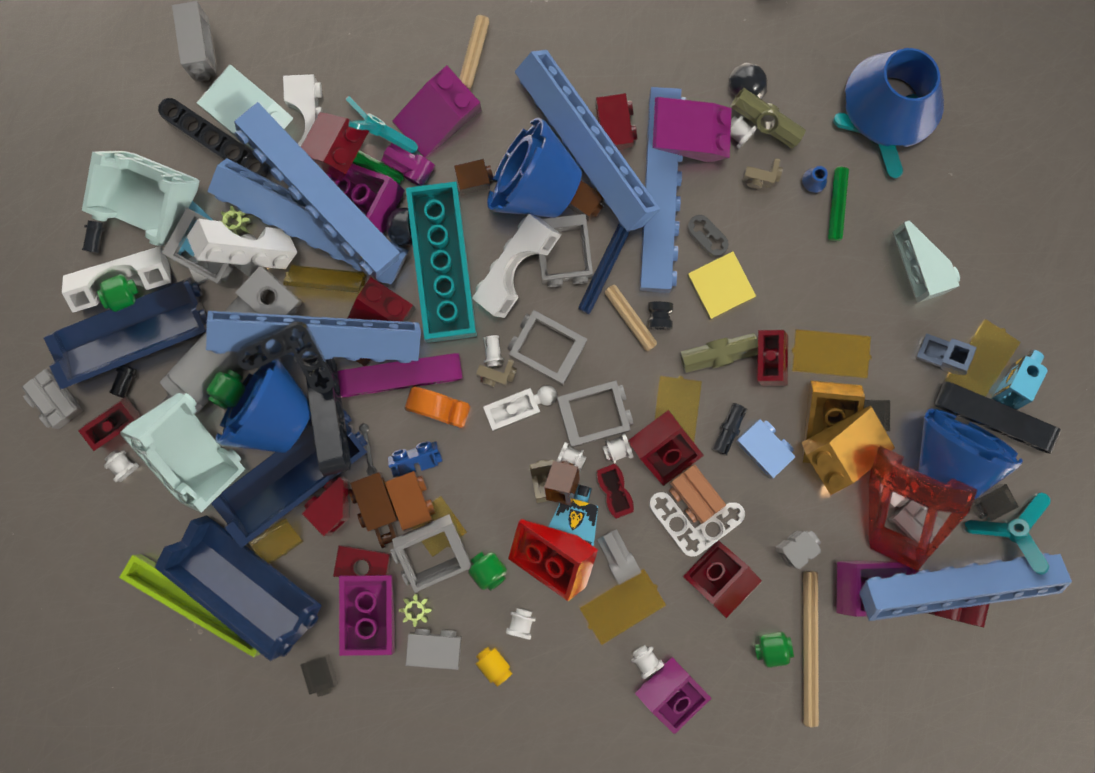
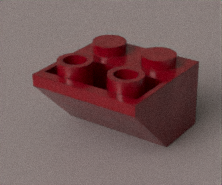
M334 477L332 480H329L323 487L325 492L321 496H313L304 505L306 510L302 515L323 537L332 536L350 518V495L348 491L350 489V481L347 478Z

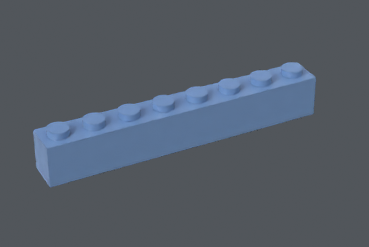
M547 50L531 51L514 71L520 79V83L527 89L534 99V103L547 117L548 123L559 134L563 144L568 147L576 158L577 164L588 175L591 184L600 192L606 205L617 216L620 225L627 232L642 228L660 210V207Z
M651 87L649 94L645 188L660 207V210L643 226L639 291L670 293L672 286L677 284V271H673V261L678 260V246H674V236H679L680 222L675 221V211H680L681 196H676L677 186L681 187L682 171L677 170L678 162H682L683 156L653 149L654 107L656 97L686 100V98L681 97V89Z
M259 102L234 121L237 138L243 144L248 143L254 149L252 151L254 156L261 163L266 162L271 167L270 172L279 182L283 180L289 186V193L297 201L301 199L307 205L305 209L312 218H319L325 224L323 228L330 237L334 238L336 236L342 242L341 248L348 256L352 257L354 255L360 262L358 265L366 275L372 274L377 279L399 260L400 252Z
M227 158L217 165L207 191L213 194L216 199L222 202H229L237 206L241 212L253 214L259 217L263 223L274 225L282 229L285 234L291 237H298L306 241L310 247L320 248L328 252L332 258L343 260L351 264L354 269L363 272L358 265L360 263L354 255L352 257L348 256L341 248L342 242L336 236L334 238L330 237L323 228L325 224L319 218H312L305 209L307 205L301 199L297 201L289 193L288 189ZM391 242L393 246L400 252L399 260L376 279L382 283L392 284L409 252Z
M208 311L206 350H211L217 354H224L228 351L239 352L240 348L245 344L298 321L305 323L309 327L325 359H332L334 357H344L347 360L369 358L376 362H383L388 359L397 360L401 363H410L411 361H418L421 330L418 322ZM294 329L292 338L297 337L299 339L301 347L297 348V350H300L305 346L302 340L304 332H298L297 329ZM274 339L266 343L267 349L271 352H278L282 348L281 343ZM259 345V352L257 353H262L261 345ZM308 351L303 354L302 358L307 357L308 355H317L312 351Z
M1043 553L1049 564V570L1042 575L1035 573L1026 557L1021 556L1006 562L994 560L984 565L972 563L963 568L956 569L953 566H949L934 572L922 570L913 575L899 573L891 578L873 577L866 581L859 593L868 620L874 621L1060 594L1072 581L1061 554L1049 555V553Z

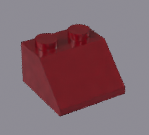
M320 112L301 148L325 173L341 181L347 174L369 130L351 128L348 126L349 121H351L350 119Z
M370 277L356 297L347 319L407 322L416 308L413 304Z
M669 410L628 440L641 461L663 486L704 456Z
M719 540L683 576L725 618L762 582L744 561Z

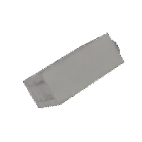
M197 1L172 5L180 63L192 79L197 81L209 80L210 76L217 75L209 18Z
M186 208L162 254L217 284H221L222 280L227 282L234 269L230 267L231 264L222 263L217 274H214L178 254L195 221L198 219L209 220Z
M586 214L542 219L558 232L580 230L585 266L583 271L548 275L546 256L539 254L542 284H548V287L562 286L564 281H573V284L587 283L588 279L593 277Z
M533 310L531 315L526 314L519 326L523 328L519 337L514 336L507 348L510 350L509 357L563 386L588 339ZM536 321L575 341L558 373L519 353Z
M612 381L557 397L570 447L590 443L631 430L629 425L634 423L630 410H625L623 400H626L623 385L618 386L617 381ZM612 390L622 426L579 438L569 401Z
M450 514L392 539L394 548L390 551L396 564L401 563L404 569L401 571L402 578L406 586L411 584L414 592L472 567ZM444 531L456 557L415 574L404 548Z

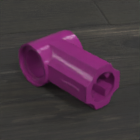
M393 143L386 148L381 159L382 163L402 173L404 178L416 186H424L435 168V164L418 154L415 156Z

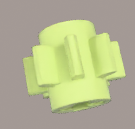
M230 206V211L226 213L220 212L223 216L221 222L231 232L238 236L242 232L248 233L246 226L251 223V220L243 218L246 213L240 210L236 212L233 206ZM232 219L239 222L237 226L230 223Z
M414 594L413 601H410L408 598L403 599L407 604L405 608L399 609V612H405L406 615L403 622L412 620L413 626L416 627L419 619L425 623L428 621L424 616L425 613L432 611L431 608H426L425 606L428 598L421 601L418 600V594ZM414 603L417 604L418 608H422V612L417 617H414L413 612H409V608L413 607Z

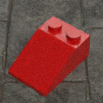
M521 519L517 525L508 559L569 601L586 588L598 549L577 535Z

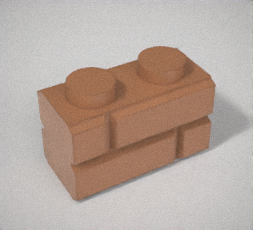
M695 464L691 465L669 483L672 488L668 491L677 502L683 501L687 507L684 512L693 523L698 521L700 524H703L726 506L725 502Z

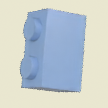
M759 419L735 443L771 479L795 458V455L792 453L794 449L785 439L782 441L778 439L774 434L776 429L767 420L762 422Z

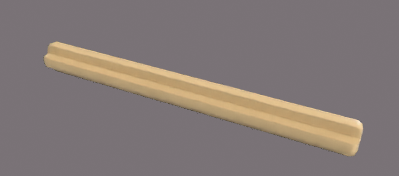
M805 571L803 573L804 725L806 727H817L819 725L818 573L815 571Z

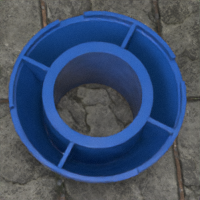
M904 48L868 57L853 70L845 86V107L851 122L865 137L884 146L904 145V147L923 141L936 129L943 115L944 96L938 65L930 55L919 49ZM887 78H898L907 82L916 92L917 98H907L900 95L891 87Z
M535 118L530 122L533 126L528 131L525 129L520 131L494 175V181L497 183L494 192L489 191L487 198L488 208L494 212L520 215L531 214L540 217L556 218L570 204L579 187L582 170L546 121L541 118Z
M276 359L261 366L253 375L249 373L242 382L246 387V391L236 407L227 408L220 423V426L224 427L222 435L216 434V443L222 446L285 453L297 441L311 416L309 399L280 360Z
M928 409L924 415L918 478L936 493L954 502L969 504L1021 466L1023 460L1021 458L1019 461L1016 459L1018 453L997 436L972 422H969L967 425L955 420L957 415L939 409Z

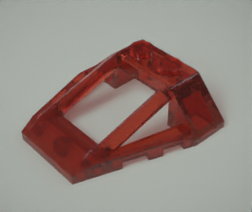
M880 446L871 468L869 481L870 549L918 571L958 524L969 514L977 489L955 479L950 480L947 484L937 481L902 465L904 456ZM881 484H882L883 489H882V493H881V497H880ZM893 492L928 508L919 543L885 527ZM938 511L950 512L951 514L930 543Z

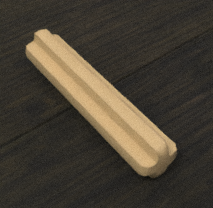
M483 15L476 16L459 78L467 88L472 87L489 25V18Z
M616 285L608 287L604 292L606 297L646 351L654 348L657 345V341Z

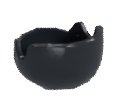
M744 63L735 67L729 77L730 91L736 96L740 90L745 88L762 99L767 93V76L758 65Z
M406 207L393 210L387 218V234L391 241L399 246L413 245L412 238L410 237L409 211Z

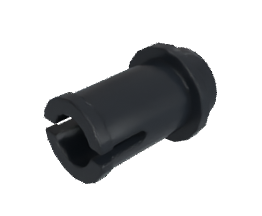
M88 220L87 225H84L86 234L82 250L99 253L101 234L105 229L103 228V223Z
M123 364L120 368H116L118 373L109 393L121 398L126 397L131 380L136 377L134 374L136 369Z

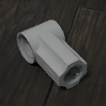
M617 529L597 539L618 585L641 574L632 553L628 552Z

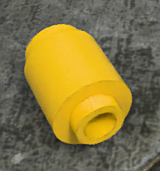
M486 647L476 656L478 661L475 665L490 683L493 682L496 687L513 674L509 669L511 666L495 647L491 650L489 647Z

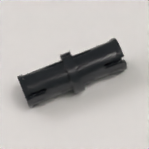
M732 403L725 422L720 425L721 431L712 448L713 451L724 456L728 455L733 440L740 433L739 428L748 410L747 408L737 403Z

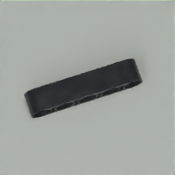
M166 98L160 102L158 106L159 115L170 126L222 161L227 158L247 169L253 163H260V168L255 173L265 178L267 177V164L265 162L261 163L254 156L252 150L176 99ZM177 108V113L172 117H168L169 110ZM197 121V128L193 131H188L189 124ZM218 135V142L213 145H209L208 141L210 137ZM234 149H239V155L234 159H230L229 153Z
M318 357L307 358L304 362L308 364L315 363ZM334 358L326 359L334 376V384L330 391L317 393L311 388L306 379L318 465L324 477L351 470L349 444L337 366ZM318 367L315 370L318 375L316 383L321 382L323 385H326L328 377L323 378Z
M944 381L935 402L936 407L1048 454H1052L1061 429L947 381Z

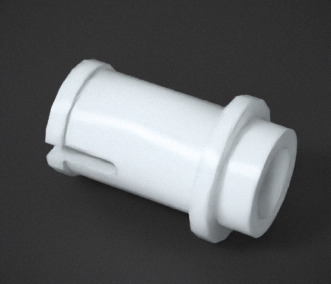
M499 336L483 337L486 354L484 363L487 364L488 368L502 367L504 358L501 357Z

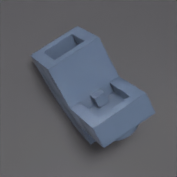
M926 333L917 359L941 367V370L966 375L977 347L953 338L949 342Z

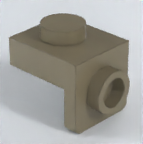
M774 159L770 171L747 166L742 181L747 182V186L761 189L762 186L772 188L774 183L779 182L783 168L779 167L780 159Z
M509 359L504 373L479 365L476 375L481 378L480 382L494 387L495 383L506 387L508 381L513 382L517 368L513 367L514 361Z
M540 460L535 464L529 465L537 503L548 501L546 500L544 487L554 460Z

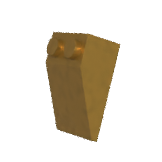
M811 380L804 441L863 410L865 394L862 385ZM803 448V463H811Z
M871 405L802 442L806 456L830 496L855 483L895 449Z

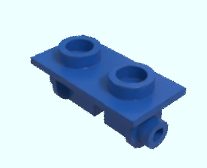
M425 441L419 443L416 448L407 451L406 449H400L388 457L389 468L391 467L393 477H400L413 471L416 472L415 463H419L422 471L438 466V463L442 462L437 441L432 443Z

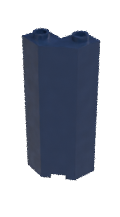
M189 277L136 298L134 305L114 312L109 309L48 333L44 337V341L54 359V362L49 367L60 390L206 332L208 314L203 308L200 296L203 294L198 282H193L192 278Z
M343 408L351 464H353L367 453L366 445L368 442L359 431L355 432L350 425L352 418ZM311 424L301 433L297 441L287 452H274L225 489L211 504L227 523L225 529L242 548L338 474L327 477L322 475L318 465L313 424Z
M207 515L191 520L182 540L165 546L154 567L269 661L280 656L285 657L291 651L293 645L308 629L316 624L319 618L317 614L322 605L247 546L240 548L228 531Z

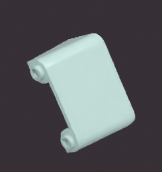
M92 152L82 211L91 214L92 218L98 221H107V218L120 219L145 230V237L149 239V243L156 246H165L186 208H189L194 199L200 181L131 152Z
M177 393L127 425L120 434L180 503L202 513L245 468L240 463L241 457L233 449L228 451L221 448L194 415L197 412L195 408L197 405L196 401L187 393Z

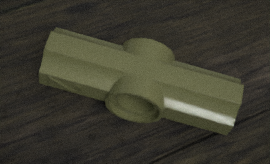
M745 88L739 91L731 104L732 109L755 123L761 132L771 134L792 149L799 144L806 132V129L782 114L776 105L766 103ZM765 115H771L775 119L773 121L766 122L762 119V117Z
M755 333L732 339L722 338L706 343L705 346L681 351L680 356L685 373L708 367L718 368L732 364L736 360L754 357L758 355V339Z

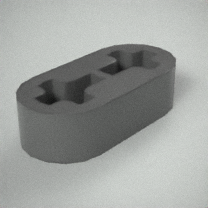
M695 215L691 218L687 226L689 235L711 257L716 258L724 255L729 245L726 236L704 215ZM694 222L698 224L703 222L705 224L703 230L707 233L706 236L700 230L697 232L693 230L695 227ZM709 237L715 242L718 240L722 242L720 246L721 251L719 249H711L713 243L708 239Z

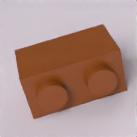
M413 471L385 482L402 531L406 532L434 521L432 515L436 514L431 499L426 500L423 491L427 490V486L422 475L418 476Z

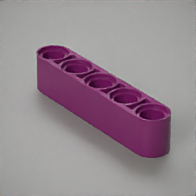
M459 353L418 358V361H411L410 363L391 362L337 371L341 397H352L463 379Z

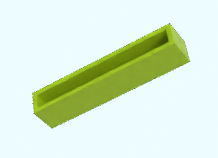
M142 554L131 556L119 576L120 579L252 657L260 655L256 649L154 568L156 565L154 561Z

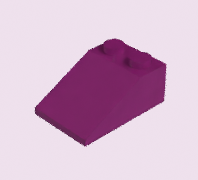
M446 65L418 91L392 122L403 135L416 142L418 152L427 158L482 111L481 104Z
M656 97L653 149L708 163L730 158L732 108L710 102Z
M351 164L347 174L341 181L327 174L383 234L386 229L387 218L396 209L405 190L391 177Z
M837 561V613L854 617L867 616L859 593L866 581L873 577L891 578L899 573H905L906 575L916 574L919 572V562Z
M392 575L339 576V656L394 654L395 618Z

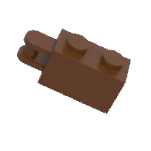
M378 472L351 482L352 489L348 491L353 504L357 503L361 513H358L357 517L361 527H366L368 532L375 530L379 544L383 549L386 547V544L393 542L392 539L398 537L393 523L399 520L383 474ZM388 525L390 532L382 535L380 528Z

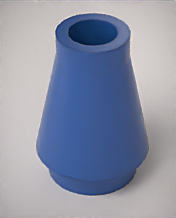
M822 166L808 169L802 178L804 187L813 193L822 191L827 185V170Z

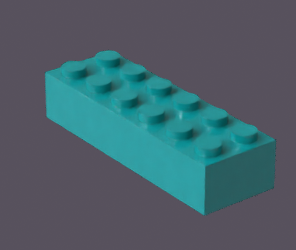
M457 181L406 188L424 340L427 343L477 337Z

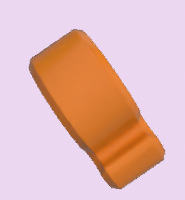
M412 387L410 388L404 408L407 412L422 415L454 427L463 428L468 417L470 405L434 391Z

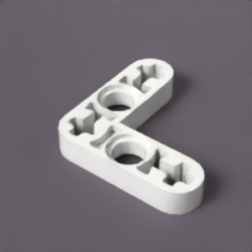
M658 492L649 501L651 511L681 551L691 557L704 552L738 526L745 517L744 508L740 504L728 503L706 522L694 528L667 493ZM657 497L667 499L668 502L665 506L669 511L672 508L676 510L665 521L661 517L666 514L663 509H656L654 507L657 504L655 500ZM728 508L738 509V519L736 521L729 519L725 522L729 525L725 529L723 523L716 517L720 514L722 519L729 514ZM673 517H680L684 522L683 529L679 532H674L670 529L669 522ZM710 522L717 523L720 528L719 534L715 537H710L705 532L706 525ZM688 528L691 530V533L687 534L691 540L697 539L699 542L696 545L697 551L695 552L692 549L686 550L685 547L688 545V542L685 538H682L681 541L677 539V536L684 534Z

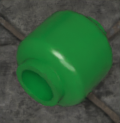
M119 274L102 281L100 290H97V293L105 309L110 308V310L117 312L134 305L136 302L135 294L139 293L133 279L127 280L124 275Z
M229 370L228 373L217 372L206 389L207 394L210 396L208 400L224 410L228 407H236L246 391L245 385L241 382L243 377L232 370Z
M480 552L470 560L473 565L468 570V573L480 589L492 591L506 580L504 575L507 569L495 553L491 552L485 555L483 552Z
M784 632L763 634L759 639L760 644L755 645L757 660H763L767 668L786 666L790 663V658H794L791 637H786Z

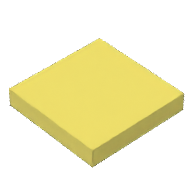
M734 252L728 253L688 273V277L710 320L756 297Z

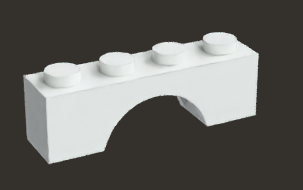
M314 74L283 76L285 103L289 108L300 112L305 119L304 135L297 143L300 147L318 114L323 112L322 107H318V98H322L321 82H317Z
M528 214L519 223L518 231L514 237L506 242L504 251L499 259L491 264L490 272L486 278L477 285L476 293L472 299L493 316L505 318L519 298L513 281L514 273L519 263L524 258L533 254L548 255L562 234L540 217Z
M198 219L187 236L196 260L286 269L297 254L291 237L285 234L282 229L265 227L257 240H250L234 234L221 221Z
M155 247L64 275L62 294L72 313L98 305L100 299L97 290H100L101 282L119 274L124 275L127 280L133 279L136 285H140L146 290L171 283L170 264L166 256L162 254V247Z

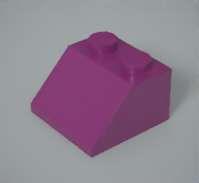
M673 657L635 693L673 734H676L712 699Z

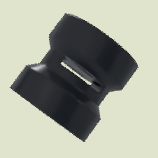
M662 301L648 302V311L652 315L647 320V328L652 330H671L673 321L668 314L673 312V303Z

